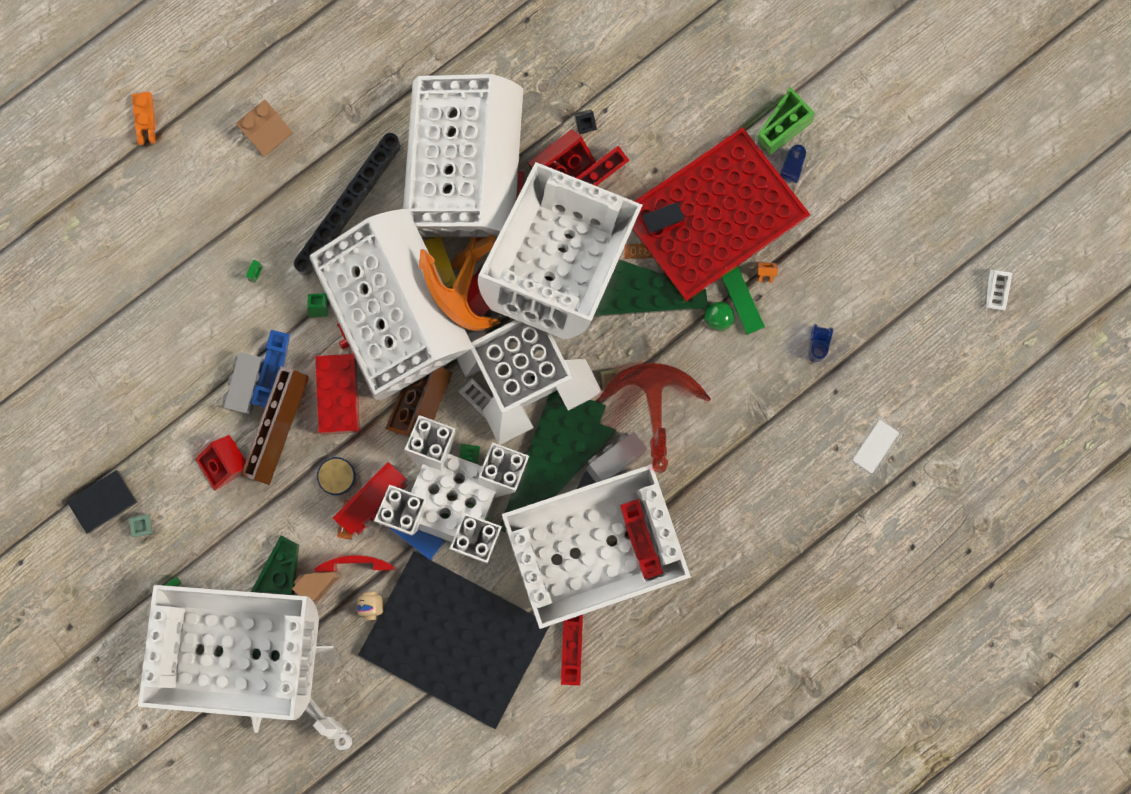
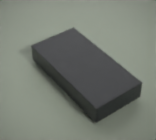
M678 202L642 216L649 234L685 221Z

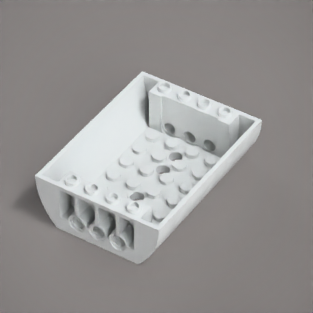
M493 74L418 76L413 81L403 209L409 210L421 237H488L492 234L495 237L499 236L516 202L523 88L517 83ZM456 109L458 111L457 116L450 118V112ZM456 128V134L453 137H448V131ZM453 166V172L450 175H446V168ZM452 185V191L445 194V186Z
M535 162L478 275V286L486 304L495 312L562 339H569L580 335L589 327L642 204ZM570 234L573 236V238L569 239L566 238L564 235ZM558 248H564L567 252L562 253ZM551 276L554 280L547 281L544 277Z
M408 209L393 210L369 217L310 255L311 263L374 399L377 400L388 398L473 349L464 327L455 323L442 311L428 289L423 270L419 268L420 250L425 249L427 252L428 250ZM357 266L360 269V275L358 277L355 275V268ZM364 284L368 286L367 294L363 292ZM381 319L385 322L383 330L379 327ZM389 337L393 339L392 347L387 343Z
M652 464L502 514L507 535L539 629L691 577ZM639 499L653 547L663 574L646 580L642 575L631 541L625 538L627 529L620 508L621 504ZM610 535L617 538V544L613 547L609 546L606 542L607 537ZM572 548L580 550L581 555L578 559H573L570 556ZM554 554L562 556V563L560 565L552 563L551 558Z
M154 585L138 707L284 720L298 719L305 711L311 698L319 616L314 602L307 596ZM200 644L205 648L202 655H199L196 651L197 646ZM219 645L223 648V654L220 657L215 654V649ZM255 649L261 651V656L257 660L252 656ZM274 650L280 653V658L277 661H273L271 658Z

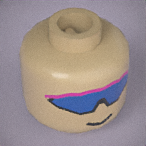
M362 592V596L357 598L358 615L364 616L365 620H376V616L383 613L382 596L377 595V592Z

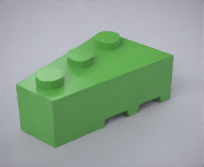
M791 87L788 88L787 93L780 100L777 108L758 133V144L769 156L814 122L815 112Z

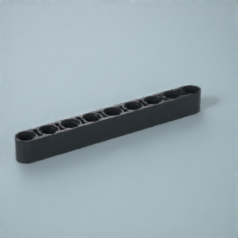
M387 133L382 137L295 258L294 267L301 275H310L314 270L310 260L311 249L315 246H318L320 249L339 236L399 152L401 145L394 133ZM389 141H396V144L394 146H387V143ZM378 156H385V159L382 162L376 161V158ZM372 170L374 174L372 177H366V172ZM363 186L361 192H354L355 187ZM346 201H352L350 207H343ZM335 216H341V220L338 223H333L332 220ZM329 231L330 236L328 238H321L323 232ZM302 262H308L306 269H300Z

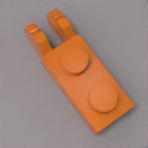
M152 93L132 94L138 144L144 145V131H148L150 143H155L156 124Z

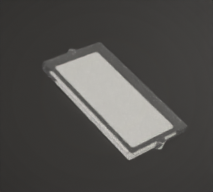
M878 414L847 461L857 467L859 472L863 471L874 479L905 432L895 426L893 421L890 422Z

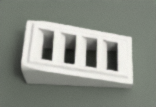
M990 269L986 308L1006 310L1013 273ZM997 277H1004V281H999L996 279ZM995 284L1003 285V289L995 288ZM994 292H1001L1002 296H996L993 294ZM992 300H1001V304L992 303Z
M470 378L457 392L485 418L482 408L492 397L473 378ZM473 385L474 388L467 395L465 392ZM479 391L478 396L472 400L471 397ZM484 396L486 399L478 406L476 403Z

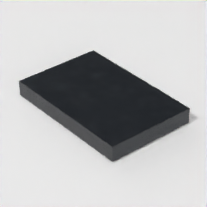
M118 470L110 473L67 501L86 534L91 533L138 503Z

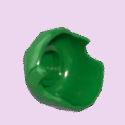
M715 302L710 304L705 310L704 319L711 329L723 332L731 328L734 323V312L728 304Z

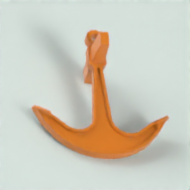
M493 234L486 238L470 237L471 242L467 248L453 258L451 266L455 269L462 267L452 289L447 288L440 281L433 264L435 259L425 249H421L419 268L423 270L426 284L434 300L450 319L458 325L473 331L487 330L501 324L498 319L475 315L467 302V294L475 263L480 261L481 256L492 249L497 240Z

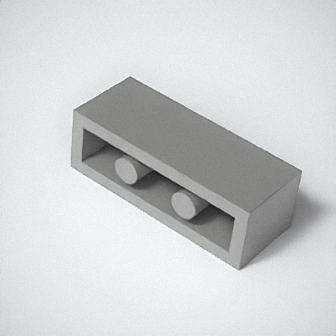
M239 352L238 356L235 357L233 362L235 369L233 375L231 374L228 380V386L230 387L228 393H225L223 398L224 408L247 415L251 414L255 386L258 385L264 363L262 357Z
M634 431L629 435L627 433L623 434L617 439L619 443L615 446L611 443L603 449V455L600 457L595 455L588 461L589 465L586 467V470L596 483L612 478L648 450Z

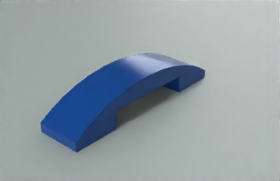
M271 329L266 346L268 349L251 404L266 407L280 366L284 367L290 334Z

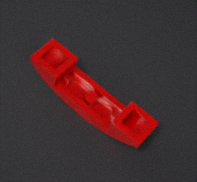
M639 499L621 504L620 508L644 579L663 574Z
M361 555L334 558L314 568V572H337V564L373 563V570H395V566L387 561Z
M583 614L563 621L561 685L580 686Z

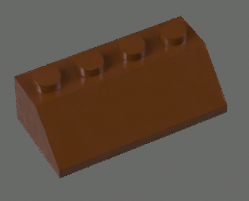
M440 367L403 388L399 393L385 429L410 438L419 415L434 420L453 372Z

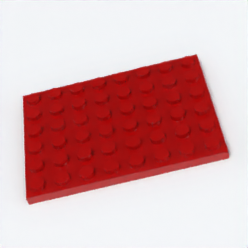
M742 127L636 199L634 202L642 204V207L632 230L683 299L688 301L809 218L810 213ZM678 202L685 221L649 234L642 216Z

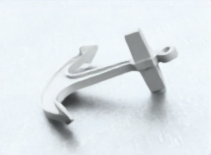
M316 643L315 654L334 649V646ZM310 698L305 710L317 720L313 727L328 739H335L334 743L337 749H349L352 745V738L345 734L347 729L340 722L335 721L333 717H326L312 698ZM251 717L254 733H258L262 717ZM343 738H344L345 741H346V742H345V745H342V744H341V740H342Z

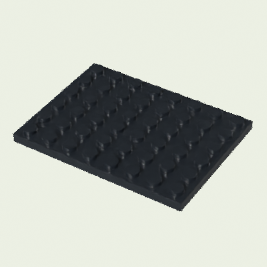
M413 551L383 607V613L377 618L358 656L496 729L550 626L539 629L535 616L530 612Z

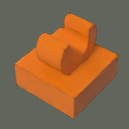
M757 262L759 282H762L764 276H769V283L773 282V276L777 277L778 273L776 263Z

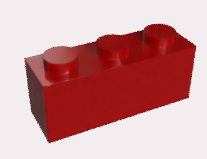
M618 145L575 178L598 186L630 160Z

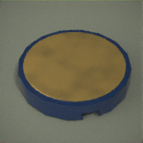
M332 457L320 465L317 471V481L319 487L324 492L340 496L352 488L356 481V472L349 461L341 457Z

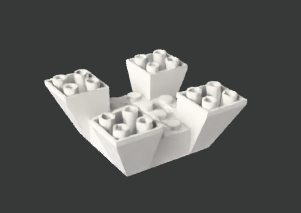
M514 320L489 334L485 330L474 331L468 334L473 349L457 357L465 377L467 378L482 371L494 395L483 409V413L499 445L533 429L534 427L524 407L557 390L568 411L602 394L586 359L564 360L552 334L518 320ZM511 342H518V346L515 349H509ZM543 350L544 354L542 357L536 358L534 356L536 351ZM520 359H526L524 366H517V362ZM502 368H509V372L506 375H500ZM535 376V381L532 384H527V377Z
M419 415L404 449L420 468L411 493L389 485L374 522L411 536L418 530L452 542L450 550L487 564L502 527L486 521L494 498L516 491L529 456L493 442L483 466L450 455L456 429ZM462 479L464 482L457 484L454 480ZM431 489H436L438 493L431 494L429 493V491ZM454 496L457 499L455 501H449L447 497ZM473 503L475 506L473 508H468L465 504ZM442 513H447L450 517L447 519H443L440 517V515Z

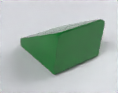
M326 293L308 294L307 311L309 317L328 316Z

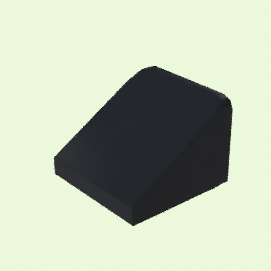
M591 109L573 114L579 135L597 130L594 113Z

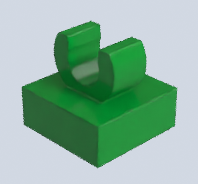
M461 444L459 458L478 465L480 446Z

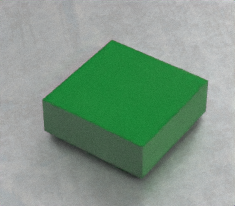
M253 259L245 277L254 283L257 282L263 265Z

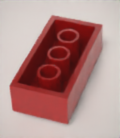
M354 354L315 356L318 432L321 435L360 433L357 360Z

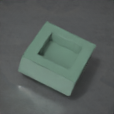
M150 515L129 518L132 537L153 534Z

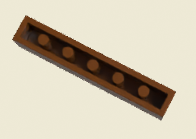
M280 366L241 476L270 485L309 376Z

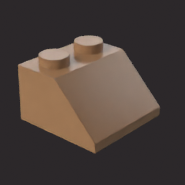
M265 99L236 123L264 157L293 134Z
M340 572L301 574L294 581L295 586L292 589L299 596H307L312 599L314 604H317L342 574Z

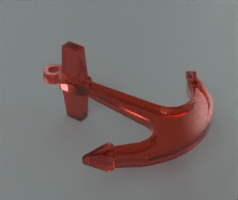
M660 363L638 364L618 373L607 384L598 401L601 402L614 395L627 385H636L644 390L653 437L650 439L652 469L657 473H663L668 467V460L665 458L667 455L665 428H662V390L669 385H678L699 399L709 402L711 398L699 383L678 368Z

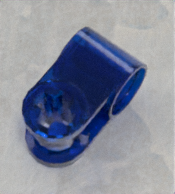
M797 144L791 147L780 172V176L783 179L794 183L798 182L806 157L804 146ZM795 152L799 153L798 158H795Z
M817 324L813 325L808 350V357L811 361L820 362L827 356L833 335L832 327L828 329L818 327ZM814 349H820L822 356L815 355Z

